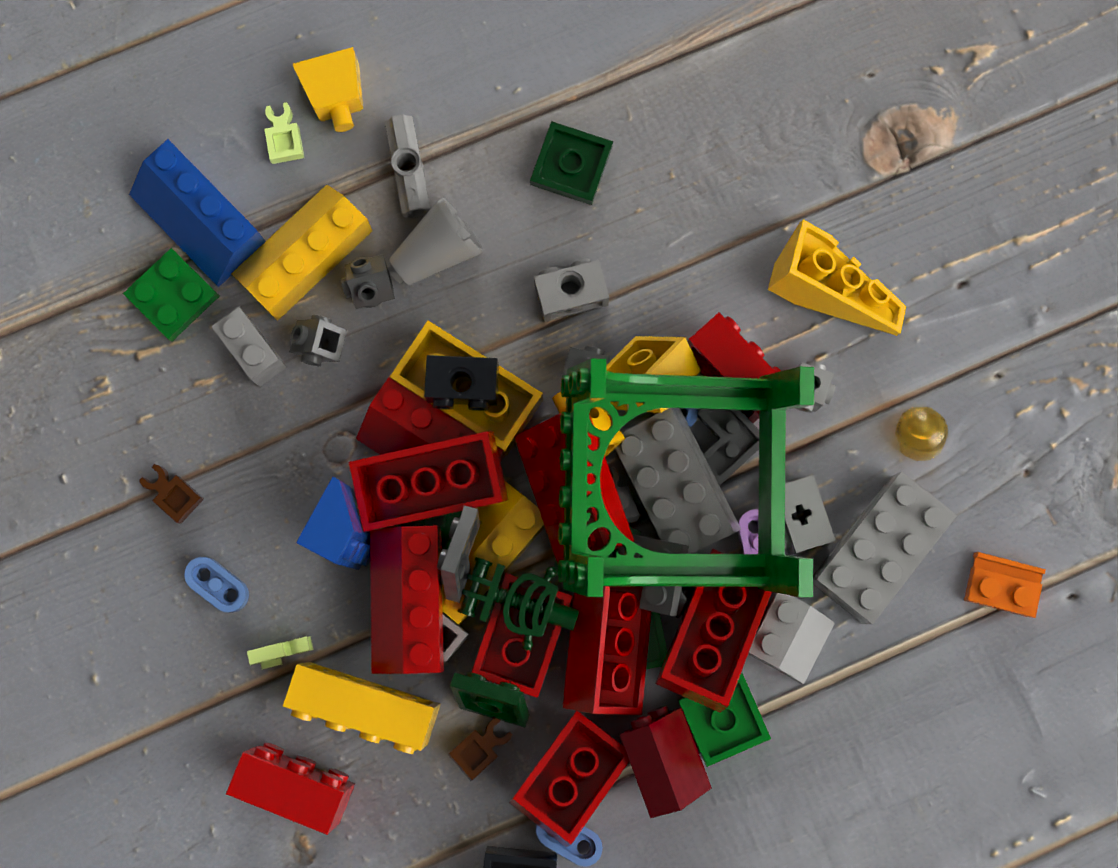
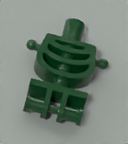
M475 557L474 561L476 563L472 575L468 574L466 578L473 582L470 591L463 589L462 594L465 596L461 608H458L457 612L475 617L474 611L477 602L481 600L485 604L479 620L488 622L494 602L504 604L503 615L506 627L514 633L525 635L522 648L527 651L533 647L532 636L542 637L547 623L573 631L580 610L554 602L558 592V587L550 583L551 579L557 574L554 567L546 569L544 578L532 573L523 574L507 591V589L503 590V588L500 589L499 587L506 566L497 564L493 579L490 581L485 578L489 566H492L493 563ZM526 581H535L528 588L525 595L517 594L516 590L521 584ZM480 583L490 586L487 597L477 594ZM538 587H546L538 599H531L532 594ZM550 595L548 603H545L544 600ZM510 607L520 610V627L513 624L510 617ZM527 611L533 615L532 629L526 626L525 616ZM542 616L543 620L541 625H539L538 620Z

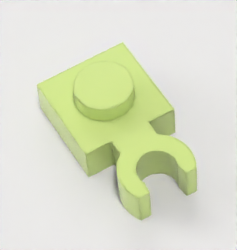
M287 102L283 103L284 113L279 117L274 116L271 106H266L265 109L268 120L274 126L264 129L269 159L272 164L304 158L300 129L297 123L290 124L293 113Z
M306 636L249 650L247 655L250 665L260 663L263 670L283 665L281 659L283 657L314 649L311 636Z

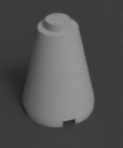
M445 197L434 204L389 258L391 266L388 267V270L399 284L405 282L407 285H412L474 258L483 252L480 242L465 220L462 221L456 214L458 211Z

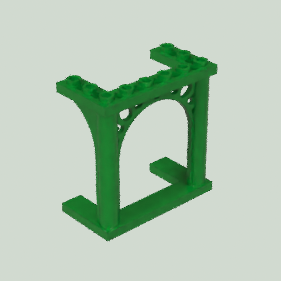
M590 358L567 369V374L562 375L561 396L566 397V412L561 413L560 431L561 434H566L565 449H561L559 458L560 470L565 471V486H560L559 505L560 508H564V523H560L558 529L559 544L564 545V560H559L558 580L563 582V589L586 597H603V586L758 587L760 590L795 597H813V558L785 555L786 410L814 405V367L799 366L760 376V378L628 374L606 371V359ZM610 402H617V407L626 404V413L623 416H619L616 408ZM636 403H643V405L637 407ZM592 408H601L608 414L611 420V426L608 430H599L591 423L589 413ZM660 408L759 411L758 554L659 553L645 549L629 540L619 531L609 517L600 488L602 461L615 434L636 416ZM588 433L598 438V447L594 451L588 448V445L592 444ZM589 473L595 477V481L592 484L587 483V475ZM590 507H594L597 511V520L586 525L590 518V513H587V510ZM597 528H606L609 532V539L606 545L597 551L590 550L587 545L590 534ZM617 543H621L624 546L625 555L615 552V557H608L614 551ZM635 553L641 555V557H634Z

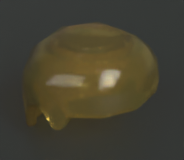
M912 407L902 413L895 428V436L899 441L900 452L915 461H927L939 455L948 438V426L944 417L931 407Z

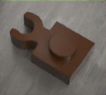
M154 464L152 468L158 473V480L155 483H151L148 479L142 477L139 481L144 488L159 493L152 501L176 523L181 524L204 498L180 476L175 475L169 481L167 470L162 466Z
M496 718L488 723L483 737L474 730L448 754L470 781L476 778L498 757L492 748L506 744L512 737L511 732H508L503 738H497L493 734V728L500 722Z

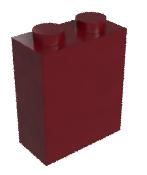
M666 705L647 712V715L632 720L630 722L632 728L620 734L650 819L681 811L712 789L681 707L669 711Z

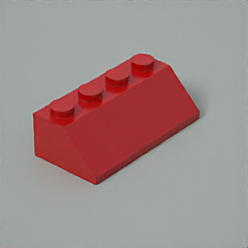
M388 377L369 405L356 440L381 455L476 433L440 409L433 408L432 404ZM497 447L501 463L505 454L502 449Z
M438 525L403 526L370 531L371 674L444 672L442 585L440 584L441 570L437 569L439 556L442 551L441 528Z
M603 586V597H586L574 593L573 608L580 611L573 631L570 630L563 699L564 709L591 714L642 715L651 611L639 608L643 586Z

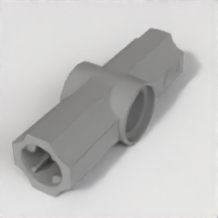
M404 114L391 116L390 119L385 121L402 216L412 219L424 217L431 207L413 116ZM406 162L416 164L410 171L400 170L401 166Z

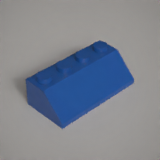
M169 139L142 162L129 195L218 287L266 242L255 227Z
M332 477L296 543L337 565L359 570L362 565L366 567L370 562V531L363 532L354 489L339 479Z

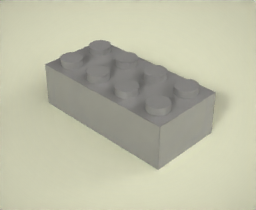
M668 408L662 413H658L622 432L625 440L615 449L661 540L688 545V553H695L741 530L680 408Z
M899 472L889 478L813 575V585L862 624H874L957 515L906 474Z

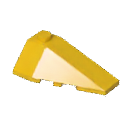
M804 219L799 222L774 263L767 290L795 305L889 334L899 335L902 330L906 306L878 279L871 280L860 270L861 263L854 256L849 259L836 247L839 242L832 235Z

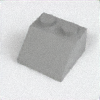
M772 592L748 655L804 684L835 623L809 604L794 596Z

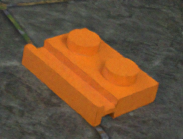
M975 552L964 601L1029 618H1036L1043 585L1041 584L1042 576L1045 574L1046 569Z

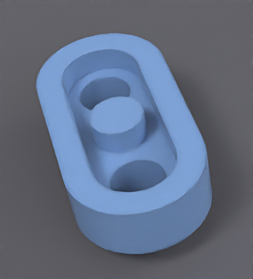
M197 557L186 566L184 577L187 585L218 610L233 613L240 611L247 604L249 591L246 584L214 559ZM207 568L210 571V577L208 580L203 581L200 574L203 569ZM231 589L237 592V598L233 602L227 599V593Z
M537 824L535 826L536 837L542 845L576 865L583 867L591 866L601 857V839L595 832L585 826L574 842L568 847H565L555 838L549 836ZM582 840L587 841L590 846L588 853L585 855H581L577 850V845Z

